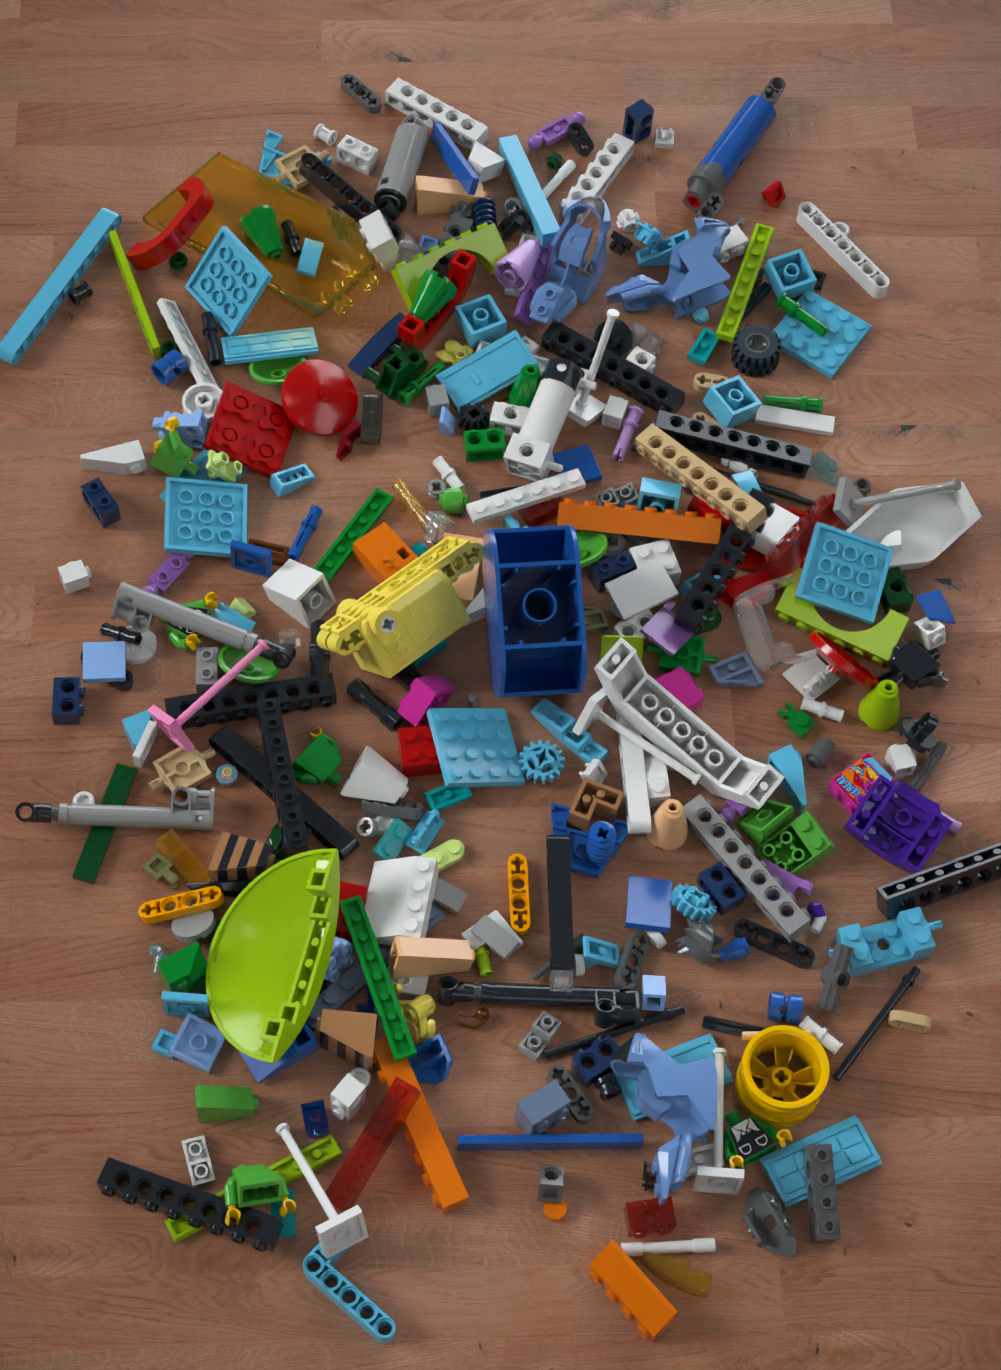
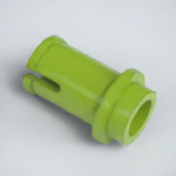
M486 947L474 950L480 977H488L494 974L489 959L490 951Z

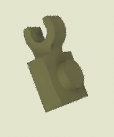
M159 852L142 866L143 871L157 883L164 879L173 890L181 885L178 881L179 877L171 872L174 869L173 864Z

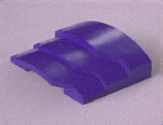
M880 774L845 824L844 829L882 859L909 874H915L921 871L953 822L941 814L939 804L925 797L904 781L892 782Z

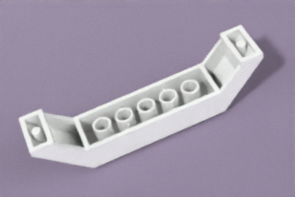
M621 637L594 668L614 710L661 751L696 774H702L699 783L711 794L760 809L785 777L769 763L766 765L740 754L647 674L636 654L637 650Z

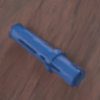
M312 505L306 519L302 520V527L290 551L287 553L289 559L296 562L299 561L312 532L317 529V522L323 513L320 507Z

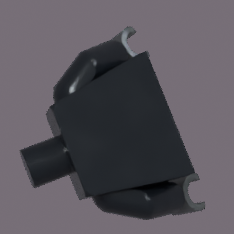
M902 638L899 644L893 647L890 657V663L892 664L890 671L894 676L890 680L895 682L898 688L903 684L911 690L916 687L923 688L934 685L943 688L950 681L942 677L944 675L943 671L937 674L941 664L912 638L907 644L904 643Z

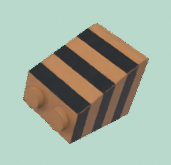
M222 831L208 868L209 882L249 879V883L252 882L265 870L275 865L276 855L273 852V845Z
M322 1009V1017L317 1016L316 1038L320 1039V1047L358 1068H365L369 1073H372L377 1014Z

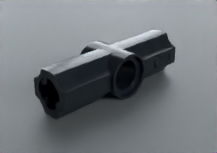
M324 620L311 622V642H309L310 676L329 673L330 651L320 648L317 644V635L321 631L320 626L325 623Z

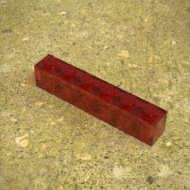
M834 492L827 496L823 494L815 500L816 505L811 506L805 511L807 515L795 522L797 526L785 533L787 537L775 544L776 549L771 550L765 555L766 560L761 564V567L775 584L789 578L806 559L817 522L832 527L839 522L840 518L833 512L836 497Z
M396 1076L325 1192L331 1204L342 1212L352 1208L421 1095L416 1087Z

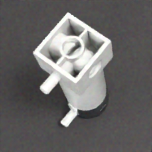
M551 358L548 360L519 434L513 432L503 456L508 474L536 482L546 479L550 470L559 473L563 471V465L554 463L552 451L580 387L592 390L597 388L596 382L583 379L585 373L575 363L562 358Z

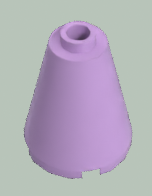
M526 240L500 259L493 267L496 270L494 275L499 283L507 289L509 287L515 288V292L523 291L528 285L540 256L541 248L539 243L535 240Z

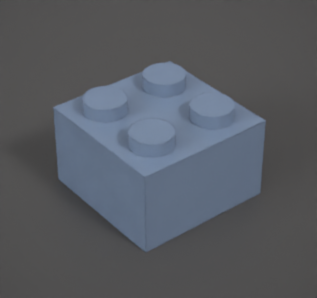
M555 1079L517 1102L515 1119L525 1134H546L550 1127L554 1125L558 1127L567 1120L571 1101Z

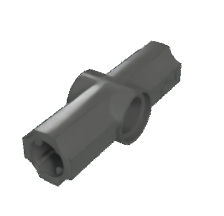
M835 942L830 963L821 972L820 978L823 987L817 1005L818 1008L836 1013L841 992L850 983L851 977L848 968L854 950L853 947Z

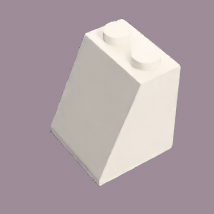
M289 559L262 585L270 601L308 629L311 628V622L319 620L336 603L324 574L292 559Z

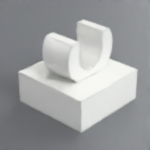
M662 127L656 129L655 148L673 149L674 130L672 128L662 130Z
M593 758L591 763L585 764L586 770L584 772H579L582 779L586 777L602 783L608 774L601 760Z

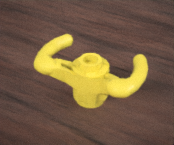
M402 984L393 985L395 993L402 991ZM425 994L419 995L413 1000H398L404 1018L415 1027L417 1041L423 1043L433 1037L436 1031L435 1020L429 1019L427 1021V1017L433 1014L436 1008L433 998Z

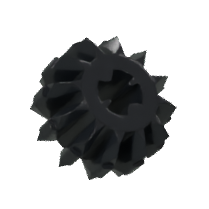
M468 402L467 407L462 406L457 414L458 426L462 428L463 433L472 429H487L490 421L489 410H485L484 405L478 406L477 402L474 405Z

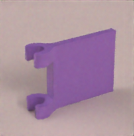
M673 599L668 600L639 631L671 657L695 635V633L674 623L675 614L672 611L677 602Z
M762 859L769 868L768 872L772 877L776 876L783 884L782 888L786 893L790 892L794 896L799 889L805 895H811L814 890L813 883L798 878L770 861ZM758 879L754 883L757 885H762L765 883V881L762 879ZM745 892V897L752 900L749 897V895ZM772 895L768 899L771 901H776L779 899V897L776 895ZM785 911L782 913V915L785 917H790L793 915V913L791 911Z

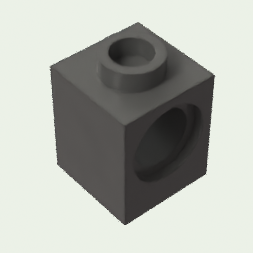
M541 1164L538 1201L561 1203L564 1166Z

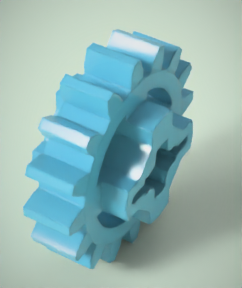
M538 739V744L531 741L530 746H524L523 752L519 754L520 760L518 764L521 766V773H527L526 780L533 778V784H536L538 780H541L542 785H545V780L553 783L554 777L559 778L560 772L564 770L565 757H561L563 751H556L557 744L550 746L549 740L545 744H542L541 739Z
M679 884L678 887L675 886L670 896L671 904L677 906L676 910L683 913L684 916L688 915L691 920H698L699 922L704 920L708 922L709 919L713 918L717 906L714 905L715 901L710 900L711 896L704 893L703 890H698L696 886H689L688 884L683 886Z

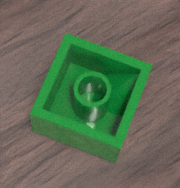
M197 941L157 962L160 980L166 991L190 993L197 988L206 987V967L208 963Z

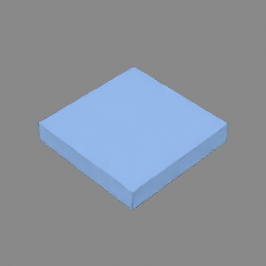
M125 641L83 643V683L126 681Z
M188 1012L167 1054L209 1073L226 1038L216 1025Z

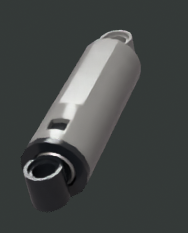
M415 113L408 115L395 132L374 196L375 207L393 222L407 207L428 141L426 133L428 128Z

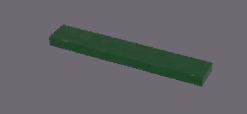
M117 763L101 805H125L138 769ZM91 827L72 875L73 879L94 885L116 827Z

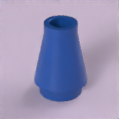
M737 937L721 949L716 950L717 954L721 956L719 957L721 963L746 958L751 953L745 937Z

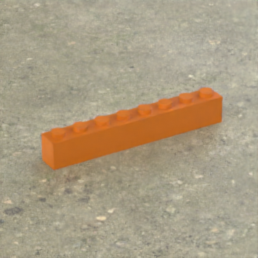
M564 498V501L559 502L557 526L572 525L574 529L711 544L719 543L721 518H718V514L706 513L705 516H697L698 512L685 511V514H678L677 510L665 509V512H659L655 507H645V510H640L635 505H625L624 508L616 507V503L605 502L604 506L596 505V501L584 500L583 504L576 503V499Z
M386 1036L375 1040L373 1064L376 1063L379 1069L377 1071L378 1079L381 1084L385 1083L387 1087L386 1097L390 1105L394 1104L397 1110L394 1114L398 1124H403L406 1132L403 1134L407 1145L413 1146L415 1151L413 1153L414 1161L417 1167L421 1166L424 1171L422 1178L427 1188L431 1187L434 1194L431 1196L435 1208H440L442 1214L468 1204V1193L408 1059L395 1063Z

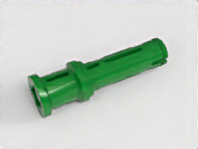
M786 292L778 298L775 304L777 308H782L788 313L789 317H795L821 338L826 335L829 327L802 308L801 303L793 301Z
M437 361L419 378L409 381L403 390L396 392L398 401L402 405L408 406L414 397H419L422 394V390L436 379L435 375L446 370L445 364L442 361Z
M766 394L763 397V405L799 409V411L803 412L812 411L818 414L822 412L823 397L808 398L806 395H803L801 398Z

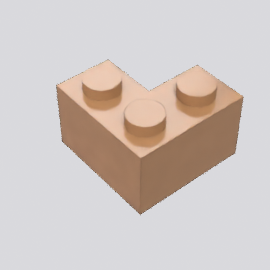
M584 777L569 811L567 824L587 831L594 814L614 821L622 806L625 792Z

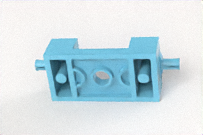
M916 907L899 912L894 920L860 928L859 923L838 928L834 941L854 948L848 968L852 978L931 956L936 947L931 932L943 929V924L941 920L928 923L923 916L921 908ZM883 941L887 943L889 949L881 950L877 943ZM829 949L828 951L830 958L832 956L833 949Z

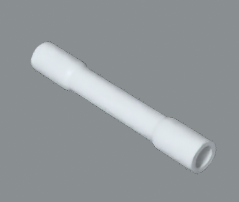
M567 160L558 170V173L544 187L542 191L546 199L576 168V164L572 160Z
M714 1237L682 1241L620 1243V1247L629 1257L684 1252L704 1253L715 1252L716 1250Z

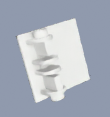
M812 651L782 673L804 697L812 700L818 698L840 680L837 675L828 669L830 665H826Z

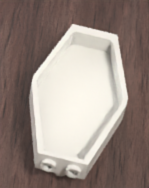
M962 481L960 490L950 489L877 503L849 527L846 532L881 544L885 536L894 531L901 530L902 550H893L888 569L899 567L900 570L919 569L929 565L982 516ZM922 486L897 488V489H894V490H892V491H890V492H896V491H901V490H906V489H911V488H916V487H922Z

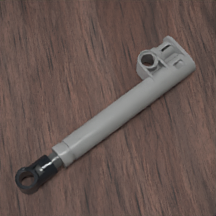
M122 582L117 590L110 618L113 620L117 617L127 621V624L131 625L139 633H145L155 622L156 617L236 649L244 650L247 653L252 651L260 640L258 634L250 633L248 630L126 582ZM264 639L270 649L263 651L259 656L272 661L279 669L289 667L296 656V649L288 643L280 645Z
M183 786L177 787L171 795V807L60 803L59 807H55L48 803L22 802L16 807L15 814L20 821L25 823H51L52 821H58L59 825L213 831L215 787H211V790H197V788ZM179 791H184L188 795L187 800L183 803L175 799ZM30 807L32 809V814L29 818L21 817L20 811L22 808Z

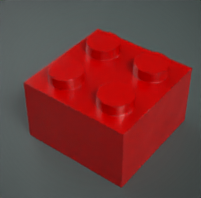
M430 725L398 728V747L402 774L406 777L442 774Z

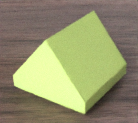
M234 598L230 605L231 608L249 619L257 614L244 598Z

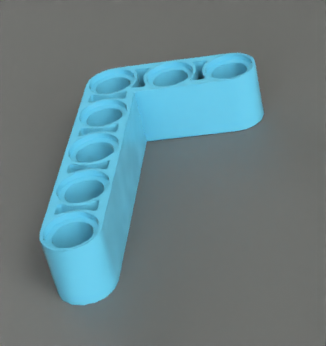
M319 1242L303 1261L304 1276L377 1342L381 1344L392 1342L396 1333L395 1322L332 1267L349 1248L326 1259ZM312 1263H317L320 1266V1269L316 1272H311L307 1268ZM328 1279H335L338 1284L330 1288L325 1285V1282ZM351 1294L356 1299L353 1303L349 1304L343 1301V1297ZM365 1310H370L374 1315L370 1319H364L360 1314ZM382 1326H388L391 1329V1333L382 1335L378 1330Z

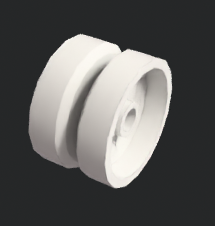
M199 383L191 386L182 397L183 414H194L195 410H203L208 420L207 422L211 424L222 390L210 383Z

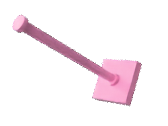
M260 639L258 645L177 719L172 718L155 705H152L147 711L169 740L187 753L192 752L195 747L181 726L263 651L270 649L268 644Z

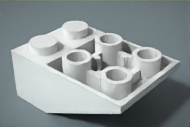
M377 210L359 220L362 227L359 230L363 238L368 242L366 246L370 253H373L383 271H388L392 276L391 270L396 268L395 264L397 263L399 247L386 219L380 210Z

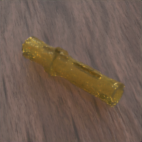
M401 478L396 479L392 483V488L408 507L412 518H416L423 530L431 528L434 523L425 512V507L419 504Z

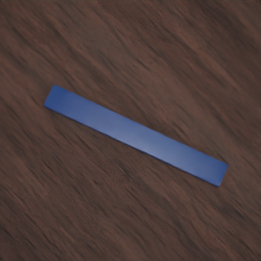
M643 1134L459 1135L457 1151L641 1149Z

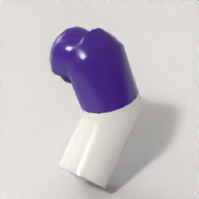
M810 902L807 910L814 916L810 931L819 935L827 917L822 904Z

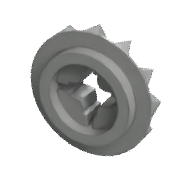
M602 532L606 536L607 541L611 539L612 542L603 555L604 558L621 553L625 547V539L622 534Z

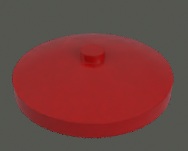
M307 360L296 365L283 381L281 388L283 408L288 418L302 431L314 436L328 437L342 432L353 421L358 408L357 391L350 377L335 364L324 360Z
M813 630L808 636L818 653L830 665L828 669L835 675L839 676V674H842L851 681L870 689L878 685L879 681L868 669L827 636L817 630Z

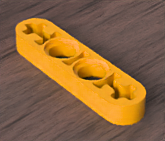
M516 853L509 857L507 864L510 927L518 936H523L530 929L528 866L525 856ZM515 861H519V873H516ZM515 880H521L524 883V887L516 889L512 883ZM516 900H522L526 906L522 909H517L513 906V903ZM522 915L523 928L520 929L517 923L518 916Z
M217 886L205 887L145 902L139 907L138 914L144 923L153 924L218 908L224 902V895ZM197 899L196 904L187 906L189 900ZM176 904L172 911H165L168 905Z

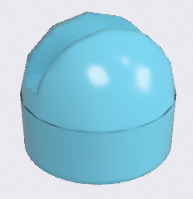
M700 308L692 314L695 321L699 324H704L709 319V313L706 308Z

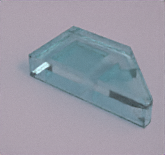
M821 450L810 460L809 467L832 487H835L837 484L836 462Z

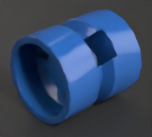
M173 349L164 355V359H159L153 363L151 370L156 379L164 386H167L176 379V376H181L188 371V364L184 357L177 350Z
M771 991L768 1001L767 1020L781 1021L785 1019L788 1023L799 1024L803 1008V995L789 994L785 997L784 993ZM781 1005H785V1010H781Z

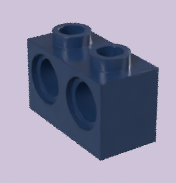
M640 99L625 109L622 134L634 141V145L651 135L654 115L653 107L643 99Z
M99 477L81 486L84 502L103 528L121 520L118 504Z
M626 550L591 564L589 578L599 593L606 590L604 587L605 583L636 570V564Z
M54 677L52 699L54 725H80V717L84 716V704H81V698H85V685H81L80 677ZM68 690H73L71 693H65Z
M721 861L699 873L697 884L704 893L711 896L710 900L715 901L714 905L717 906L716 910L721 916L743 904L745 898L743 886L740 883H736L731 870L724 866ZM712 877H718L721 881H715ZM724 894H731L734 898H727Z
M610 1035L605 1038H597L592 1042L591 1047L586 1050L584 1048L580 1049L573 1055L571 1067L586 1088L597 1079L613 1071L610 1061L619 1047ZM607 1050L611 1053V1056L605 1057L600 1052ZM589 1062L593 1067L590 1069L584 1068L582 1063Z

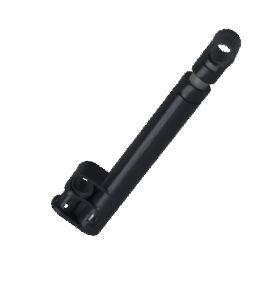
M444 976L438 980L437 1002L443 1006H452L456 1002L480 1000V1004L492 1003L493 1005L593 1009L594 1024L599 1028L608 1029L613 1024H620V1022L634 1023V1026H639V991L635 988L506 982L490 983L484 981L481 982V985H474V982H460L451 976Z

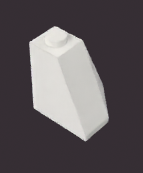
M366 746L349 776L350 779L347 778L340 794L346 797L396 803L399 797L403 799L409 790L407 787L408 778L371 747Z

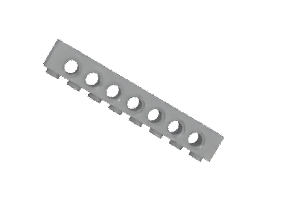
M699 794L683 806L687 824L717 860L721 861L724 866L731 870L736 882L743 886L749 897L789 943L810 928L811 916L807 910L799 908L792 893L785 892L782 888L783 884L778 877H772L764 861H758L754 856V850L748 844L744 845L740 834L735 829H730L726 818L721 813L719 815L716 813L713 803L708 798L704 799ZM704 817H708L711 819L708 822L700 821ZM716 833L724 834L721 838L714 837ZM730 848L738 850L736 853L727 852ZM743 864L751 865L749 869L741 868ZM758 879L765 881L762 885H757L754 882ZM772 895L779 897L776 901H771L768 898ZM785 911H791L793 915L790 917H785L782 915V913Z

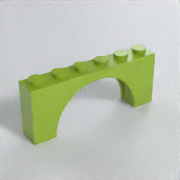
M485 222L476 226L477 231L471 232V230L461 233L460 239L455 240L453 237L444 241L445 246L439 248L436 245L429 248L428 254L423 255L421 252L411 257L413 261L406 263L404 260L395 264L396 268L391 270V273L408 311L411 309L425 271L432 270L437 261L447 253L458 252L462 249L477 257L487 268L490 275L494 274L496 271L495 268L493 269L494 265L508 254L495 223L488 225Z
M796 567L775 609L777 618L786 623L790 621L803 631L817 630L841 648L847 647L859 657L866 656L876 665L887 666L892 649L899 643L908 624L909 617L890 609L889 613L880 623L867 630L850 632L837 629L821 618L813 604L795 598L802 569Z

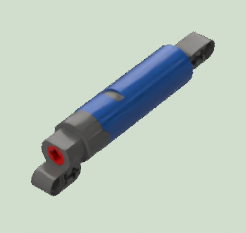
M773 77L760 96L753 95L746 99L715 141L712 148L688 178L687 186L689 190L683 199V203L689 209L698 212L697 215L716 218L724 204V199L720 194L776 117L774 105L786 87V83L782 78Z

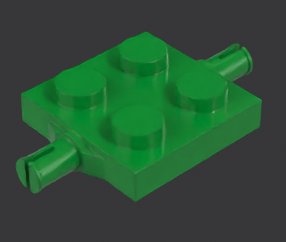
M692 636L673 657L656 644L648 643L646 650L659 653L658 670L671 672L682 666L685 672H689L691 676L698 678L703 662L715 664L717 661V656L705 654L704 645L706 638Z

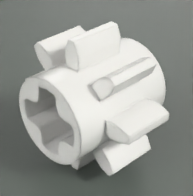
M624 209L617 216L618 221L616 223L619 229L623 228L624 232H633L639 225L637 221L640 220L638 212H633V209Z

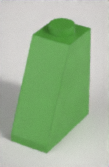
M195 1086L199 1123L255 1117L254 1109H259L258 1095H253L252 1087Z

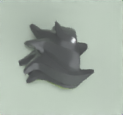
M687 918L689 927L681 928L687 935L675 939V943H680L677 946L679 949L677 955H689L701 965L714 963L721 956L714 953L713 947L723 942V938L715 935V927L713 925L707 924L704 921L698 924Z

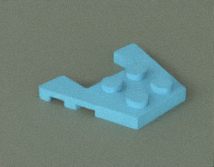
M268 129L258 179L292 194L296 189L289 181L284 179L277 184L273 181V176L281 173L275 166V160L286 154L277 150L283 141V135ZM329 156L321 161L329 166L332 163L333 157Z

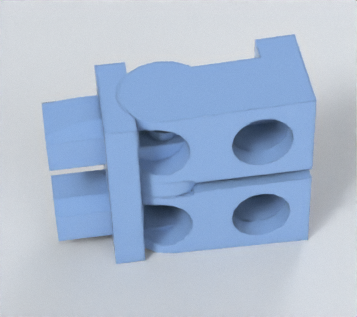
M195 410L194 414L165 411L163 417L154 418L152 427L154 431H159L158 439L163 440L166 433L170 432V430L168 431L164 427L165 421L170 417L176 416L179 420V427H176L175 430L179 432L181 441L190 448H202L210 427L203 410Z

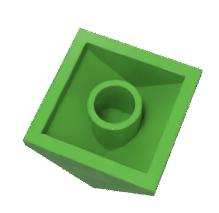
M767 799L760 809L754 808L736 824L757 846H760L790 822L794 809L790 805Z

